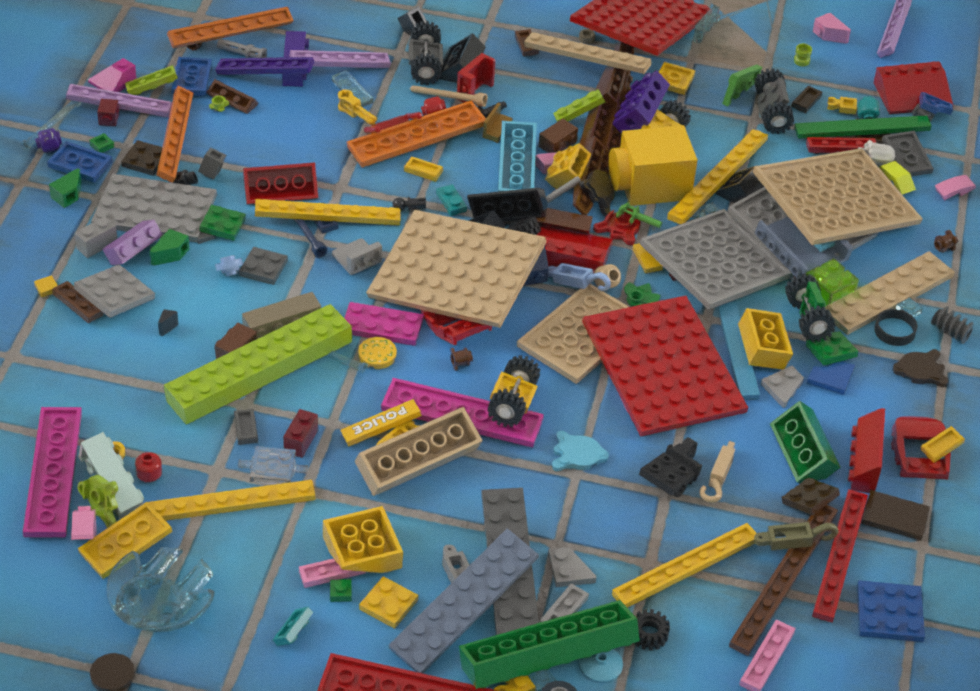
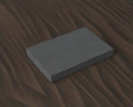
M915 131L884 135L882 137L883 144L889 145L895 150L894 161L907 170L911 176L933 172L934 169Z

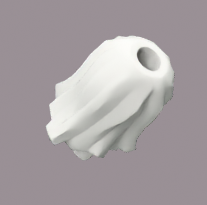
M869 140L864 144V148H862L877 166L893 162L895 159V150L889 145L878 144Z

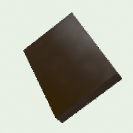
M870 490L861 524L922 540L930 506Z

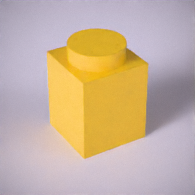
M684 125L622 131L620 148H612L609 153V174L614 190H624L629 205L681 201L693 189L698 159Z

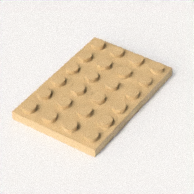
M589 284L585 289L580 288L517 341V347L577 384L602 362L582 323L583 317L628 308V306L604 291H600L594 285Z

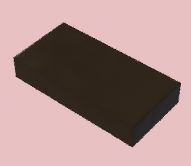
M807 86L792 102L791 107L807 113L822 97L823 92Z

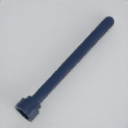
M294 219L311 243V251L315 257H324L328 252L326 245L315 238L303 219Z

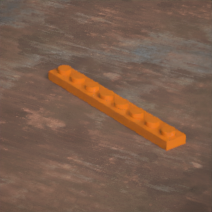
M287 6L169 30L167 36L172 48H178L292 24L294 20Z
M177 86L175 89L156 174L172 183L177 174L193 92Z

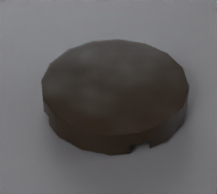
M118 653L105 654L97 658L90 669L91 683L95 689H100L101 691H124L131 685L130 683L135 677L134 664L130 658Z

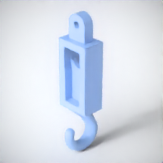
M561 263L558 267L549 266L548 277H553L554 283L585 289L593 280L599 278L605 283V286H598L600 291H606L611 286L610 279L602 272L593 274L592 269Z

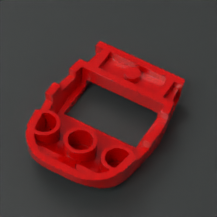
M421 310L425 322L434 334L454 346L457 345L459 340H463L486 329L492 330V326L463 319L443 327V325L459 318Z
M902 416L896 419L892 427L891 449L895 453L896 465L901 466L900 477L948 480L951 452L945 455L944 459H939L934 463L929 458L905 457L903 438L931 440L946 430L941 421L917 416Z

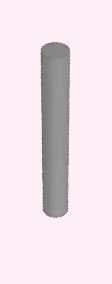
M579 176L547 195V202L553 201L581 182Z

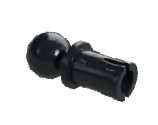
M398 197L393 200L392 207L400 208V211H403L405 208H408V211L410 209H426V197H408L406 201Z

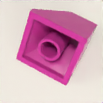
M122 58L88 79V82L98 89L120 92L126 88V82L137 79L136 68L133 63Z

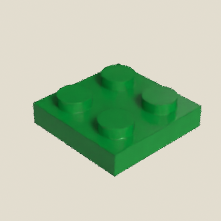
M211 205L200 224L199 231L234 241L246 219V214Z
M840 331L832 332V336H826L827 340L825 341L823 338L821 342H817L816 339L815 342L806 340V347L823 365L858 357V350Z

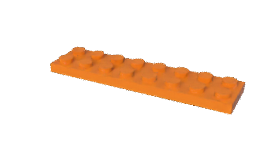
M471 100L422 116L421 119L410 120L383 129L379 133H371L347 141V147L359 165L365 167L481 128L486 118Z

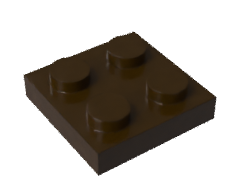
M137 140L122 159L121 165L124 168L154 176L158 170L162 147Z
M808 477L781 498L784 505L814 515L837 498L840 493L839 488Z

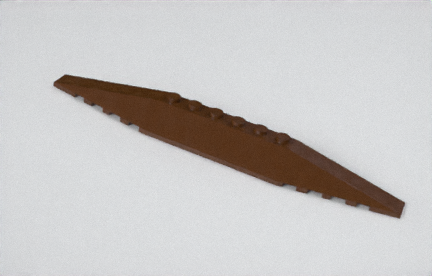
M621 41L617 42L614 51L634 55L633 46ZM606 66L595 91L599 89L605 103L588 112L580 144L591 153V156L581 176V181L587 179L588 174L594 170L605 171L609 174L610 150L612 148H620L622 134L612 123L616 118L615 114L621 109L620 105L626 99V94L631 90L630 83L633 82V77L629 70ZM579 183L574 186L573 206L582 215H588L594 203L590 200L589 194L582 190Z

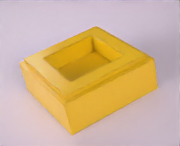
M52 275L34 281V286L41 298L51 295L52 288L58 286Z

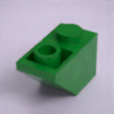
M77 168L49 184L51 198L63 208L79 200L82 184L80 169Z
M169 229L160 237L156 245L151 247L149 252L151 265L156 266L181 260L190 249L189 236Z

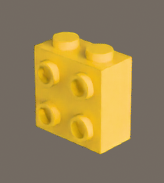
M580 143L569 146L563 151H558L553 157L552 165L547 170L548 173L545 180L555 189H558L577 176L581 179L591 153Z

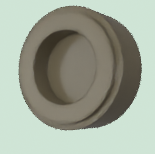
M583 29L579 32V40L585 44L593 43L596 34L593 30Z

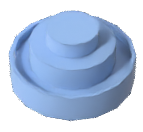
M235 255L220 258L221 263L215 264L216 271L221 270V273H226V276L237 274L236 270L240 269L239 266L243 265L242 258L235 259Z

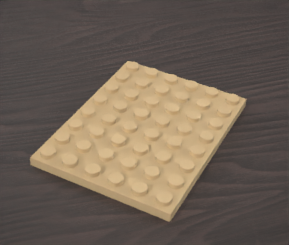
M862 148L755 166L752 171L811 245L918 225L923 220Z
M414 210L366 294L368 298L501 328L547 241L543 236Z

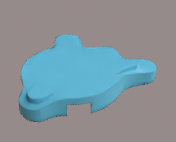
M565 431L557 432L556 439L559 444L554 447V454L561 457L552 462L554 471H561L566 468L589 470L592 465L605 463L608 460V452L593 438L574 436Z

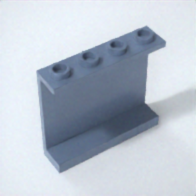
M785 217L770 225H766L760 220L754 233L796 278L798 274L802 277V273H806V276L810 274L813 277L849 260L854 248L846 239L836 240L832 248L820 252L814 245L810 244L789 217Z

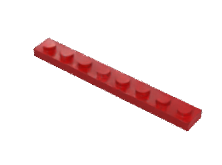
M848 489L838 523L839 533L834 538L812 617L833 623L866 505L867 494Z

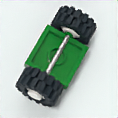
M802 273V277L798 274L796 279L792 277V282L788 281L787 286H785L788 301L794 308L800 309L801 319L798 322L802 335L806 340L815 342L816 339L817 342H821L823 338L825 341L827 340L826 336L831 337V332L834 333L835 331L834 327H836L833 316L828 309L826 310V303L821 296V290L816 278H812L810 274L806 276V273Z

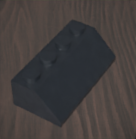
M541 188L467 195L474 218L490 210H494L502 221L522 220L534 216L536 218L546 217L548 202L545 191Z

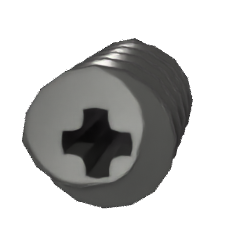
M948 306L944 309H939L932 317L931 324L936 325L938 329H942L944 333L949 332L950 337L955 336L957 341L961 340V343L964 344L973 331L974 323L971 322L966 325L967 318L960 321L961 314L954 317V310L947 313Z

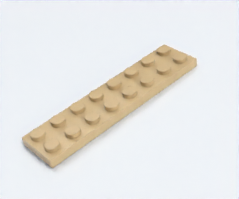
M928 251L827 305L826 310L828 309L832 314L836 326L846 335H849L876 320L882 311L896 309L953 278L955 272Z

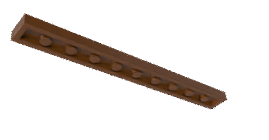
M829 505L824 506L808 518L807 522H809L810 528L813 529L824 523H832L838 510ZM826 531L813 538L812 546L791 548L787 551L729 643L730 648L749 656L818 546L821 536L825 535Z

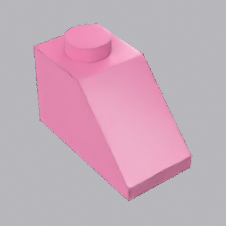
M827 13L815 18L813 32L822 40L846 44L849 42L851 29L834 15Z
M78 506V510H74L72 513L71 540L93 539L97 534L96 509H91V506Z

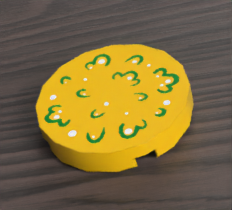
M383 337L368 338L361 343L358 350L360 362L366 367L371 366L374 369L389 367L394 363L397 355L395 344Z

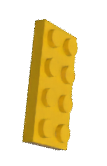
M145 502L80 546L78 551L98 575L104 579L173 531L161 515L148 502Z

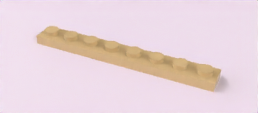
M534 32L524 41L525 47L642 74H645L652 64L651 59Z

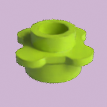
M215 96L212 98L209 108L223 112L225 107L229 105V101L225 100L223 96Z

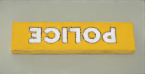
M414 399L343 428L340 431L349 447L422 415Z

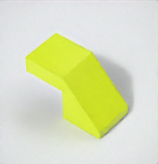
M896 161L879 166L890 181L893 180L894 186L902 195L916 190L910 173Z

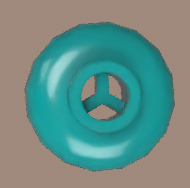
M866 96L858 102V117L860 119L879 117L880 106L877 99L872 96Z

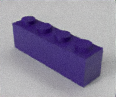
M286 31L284 57H290V50L308 51L306 48H309V38H306V32ZM307 73L282 74V86L303 87V80H307Z

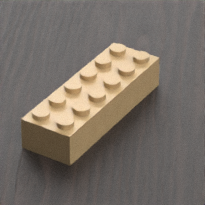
M462 407L360 452L354 462L372 495L376 496L477 450L483 440L465 408Z

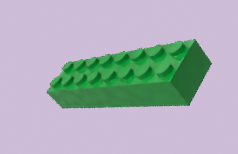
M621 600L460 645L459 652L462 670L476 689L486 688L491 684L507 682L515 677L527 676L539 670H548L553 666L568 664L580 658H589L594 654L609 652L612 649L630 646L632 643L639 642L638 620Z

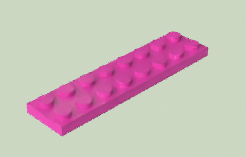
M397 378L392 379L381 404V410L386 411L414 399L422 415L415 419L427 422L464 407L480 435L532 448L544 418V414L528 410L517 425L514 424L513 427H510L508 424L507 427H503V423H501L499 426L497 425L498 421L493 422L491 420L492 417L488 415V405L490 403L488 400Z
M41 407L23 526V537H66L82 407Z

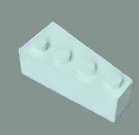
M104 432L81 442L78 457L81 462L86 461L87 471L90 475H100L108 482H117L119 488L115 497L118 508L114 512L121 519L141 506L144 497L140 489L136 490L133 485L134 479L131 473L125 471L122 457L114 452L112 440L110 437L106 438Z

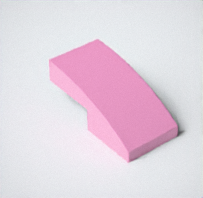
M967 175L956 176L935 185L936 191L944 201L956 194L963 196L976 188Z

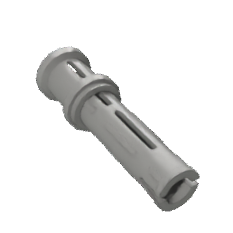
M222 38L217 42V48L245 55L246 58L267 57L266 48L260 49L252 44L243 45Z

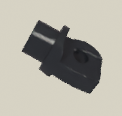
M183 170L177 172L173 183L185 185L198 184V178L194 171L188 172Z

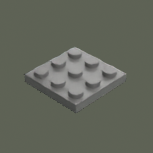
M120 264L74 282V289L109 318L155 299V292Z

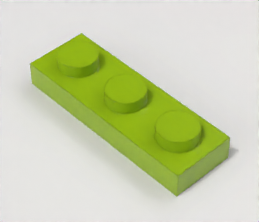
M172 65L128 81L125 85L128 94L139 95L146 90L155 89L165 83H172L178 77Z
M598 89L589 92L581 99L574 100L565 107L559 108L553 114L557 122L561 119L569 122L605 103V100Z

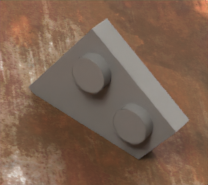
M790 366L763 378L761 385L782 408H785L789 399L795 395L796 390L802 385L804 377L793 366Z
M570 547L548 550L556 587L569 586L570 584L596 583V575Z

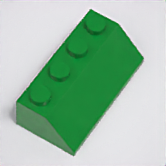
M798 401L770 423L797 483H802L808 477L814 480L826 479L841 468L813 409L803 402Z

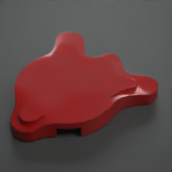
M613 210L608 213L604 221L593 225V231L596 233L609 232L611 239H621L627 245L635 244L634 236L640 230L641 221L635 219L631 224L629 223L630 218H632L631 214L625 212L619 218H616V213Z

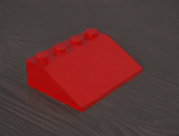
M940 61L876 68L873 83L889 114L913 112L917 104L920 103L919 96L921 92L935 96L953 105L946 72Z
M542 226L541 231L536 234L546 238L545 249L548 267H558L561 263L592 269L593 274L598 267L606 265L613 244V239L548 226Z

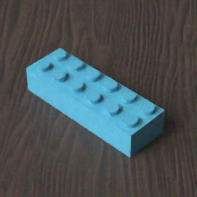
M502 121L498 192L534 188L537 123Z

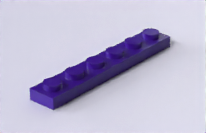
M313 57L222 58L215 70L217 75L310 73L315 62Z

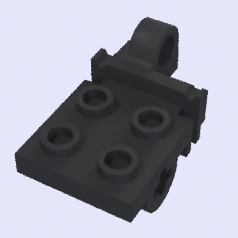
M687 437L682 444L679 443L674 447L672 444L668 445L665 453L663 452L640 469L639 475L669 495H674L677 498L680 497L686 490L687 485H691L693 481L695 482L700 475L702 464L692 459L695 456L698 443Z

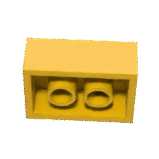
M746 308L738 326L749 365L785 369L793 352L781 313Z

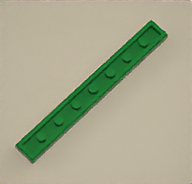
M927 115L794 124L798 139L910 131L920 132L931 131L932 127Z

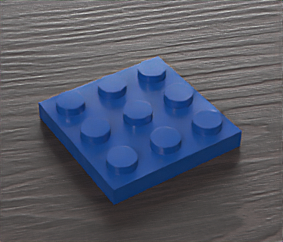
M858 580L859 636L924 642L925 631L921 586Z

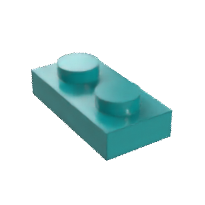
M453 184L436 188V194L450 216L467 212V206Z
M309 607L295 609L273 638V642L277 646L292 644L297 639L299 631L309 623L308 619L313 614Z

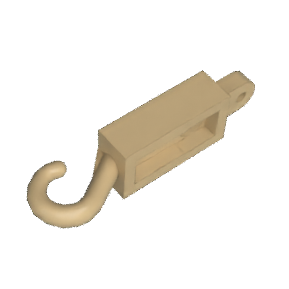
M729 441L727 446H722L711 471L708 485L715 489L716 495H706V486H702L699 493L704 501L715 503L722 498V486L733 463L735 442Z

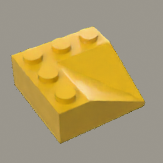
M383 506L323 520V539L329 553L342 570L385 573L402 568L403 550Z

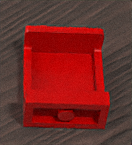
M483 53L472 60L458 72L457 92L475 95V91L483 84L490 87L494 86L496 60Z

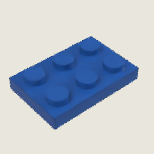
M178 57L175 69L178 79L173 81L171 93L174 94L177 86L193 92L195 96H206L212 59Z
M66 141L47 161L49 168L66 174L79 168L81 179L95 183L110 166L113 159L112 156Z

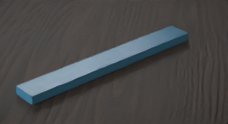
M736 300L717 306L736 386L744 400H758L760 393L753 366L748 363L738 326L740 315Z

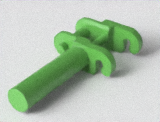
M629 202L621 205L616 213V218H619L625 212L631 214L632 218L629 220L631 224L637 219L659 229L662 226L661 221L639 213V206L633 207L629 205Z

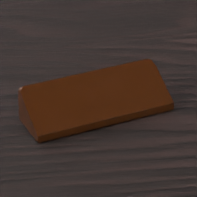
M214 79L206 92L211 97L223 96L225 100L229 101L230 106L246 114L259 104L255 98Z
M547 208L546 217L536 219L539 225L589 234L593 217Z

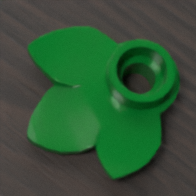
M628 282L624 287V292L627 295L626 301L630 306L657 302L661 297L659 294L652 293L649 283L636 287L633 283Z

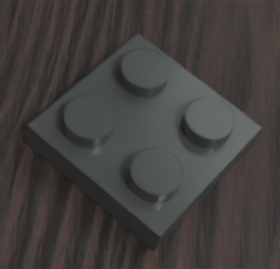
M253 247L239 270V276L274 285L288 262V255Z

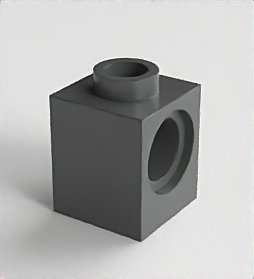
M210 147L204 155L198 172L202 173L205 177L215 179L222 168L226 155Z

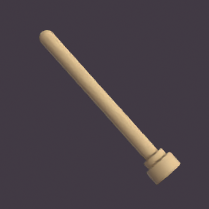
M414 85L410 87L411 92L465 101L472 100L474 104L485 107L488 100L486 93L479 92L478 94L471 95Z

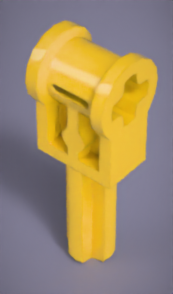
M345 89L338 92L339 111L347 113L352 118L359 116L371 125L375 124L377 117L361 107V100L355 97L350 90Z

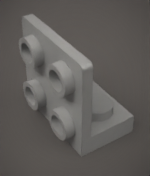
M360 238L333 250L332 256L350 275H353L382 262V245L379 242L368 245L363 238Z

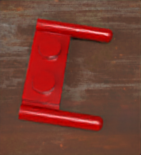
M406 113L405 115L365 127L364 132L366 134L379 133L383 129L409 120L421 119L422 113Z

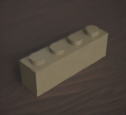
M309 292L242 313V325L256 331L257 339L320 309L321 305L314 293Z

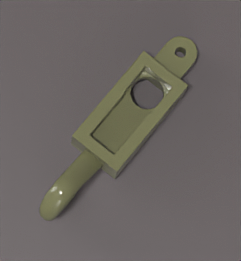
M809 522L768 526L767 532L755 534L754 543L758 546L770 545L771 551L810 547L813 544V538L818 534L832 530L831 534L821 536L822 541L834 539L838 535L839 530L833 523H824L813 529L810 528Z

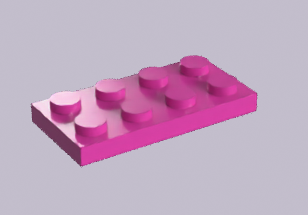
M350 302L344 319L352 326V335L366 338L383 337L391 342L416 346L424 316L419 313Z

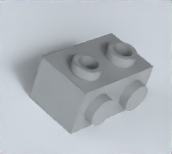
M105 216L74 232L76 248L87 258L102 251L103 248L117 239L116 225Z

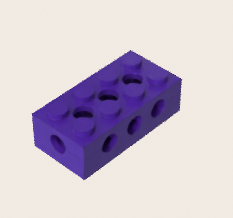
M657 70L651 74L647 73L640 81L636 80L630 86L631 90L626 94V99L620 105L621 109L615 114L616 118L612 124L621 134L622 131L638 130L643 125L647 126L650 124L670 84Z

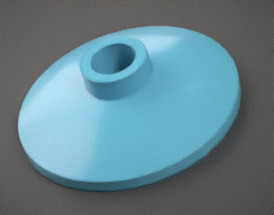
M612 649L609 652L594 654L589 658H580L579 666L582 673L588 679L605 683L615 680L621 674L623 661L619 653Z

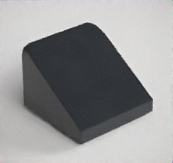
M166 309L162 311L158 321L160 336H164L178 326L177 311Z

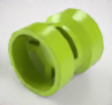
M805 43L798 44L795 50L794 63L804 67L810 64L812 47Z

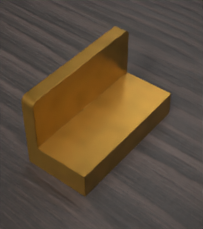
M500 103L496 104L483 125L482 137L496 143L501 140L502 121H513V118L500 114Z

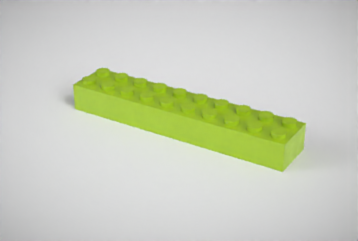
M331 304L324 306L164 384L166 401L187 425L351 343L352 326Z

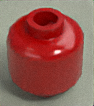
M439 96L425 99L424 106H421L423 116L446 109L444 99H441Z
M153 452L140 454L135 460L137 477L144 482H153L159 479L162 475L161 458Z

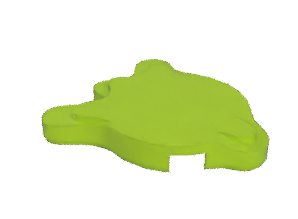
M94 475L87 480L79 482L77 486L78 491L83 499L88 498L91 509H96V516L103 520L107 528L116 523L113 510L118 508L115 497L119 488L117 482H108L100 475Z

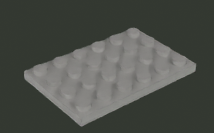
M112 174L91 223L105 216L116 225V230L127 232L142 221L155 220L162 234L172 229L188 235L190 242L198 243L200 224L210 206L214 204L217 189Z

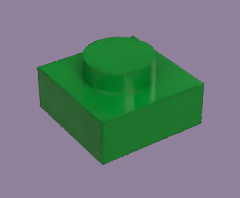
M105 133L89 140L90 146L100 153L114 148V142Z
M331 579L330 602H351L352 580Z

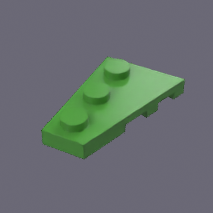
M756 64L733 73L728 79L729 85L722 104L728 107L733 98L738 99L743 90L747 91L754 85L755 78H757L756 75L761 73L762 67Z

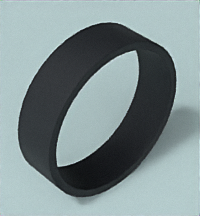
M887 309L877 316L874 331L876 336L884 343L893 346H904L914 340L918 325L915 318L908 312L900 309ZM887 318L900 319L911 326L913 333L903 337L892 336L881 329L879 322Z

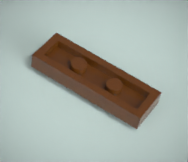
M66 281L52 288V294L87 323L104 316V313L76 291L70 282Z

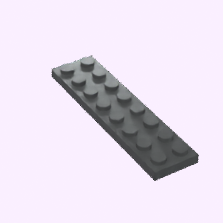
M523 488L481 490L487 548L507 528L530 547ZM532 565L493 603L496 635L539 623Z

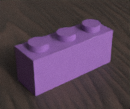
M155 220L142 221L103 248V251L111 265L123 264L159 239L163 234Z

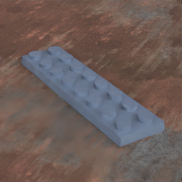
M507 528L389 644V649L415 672L424 673L539 558V554Z

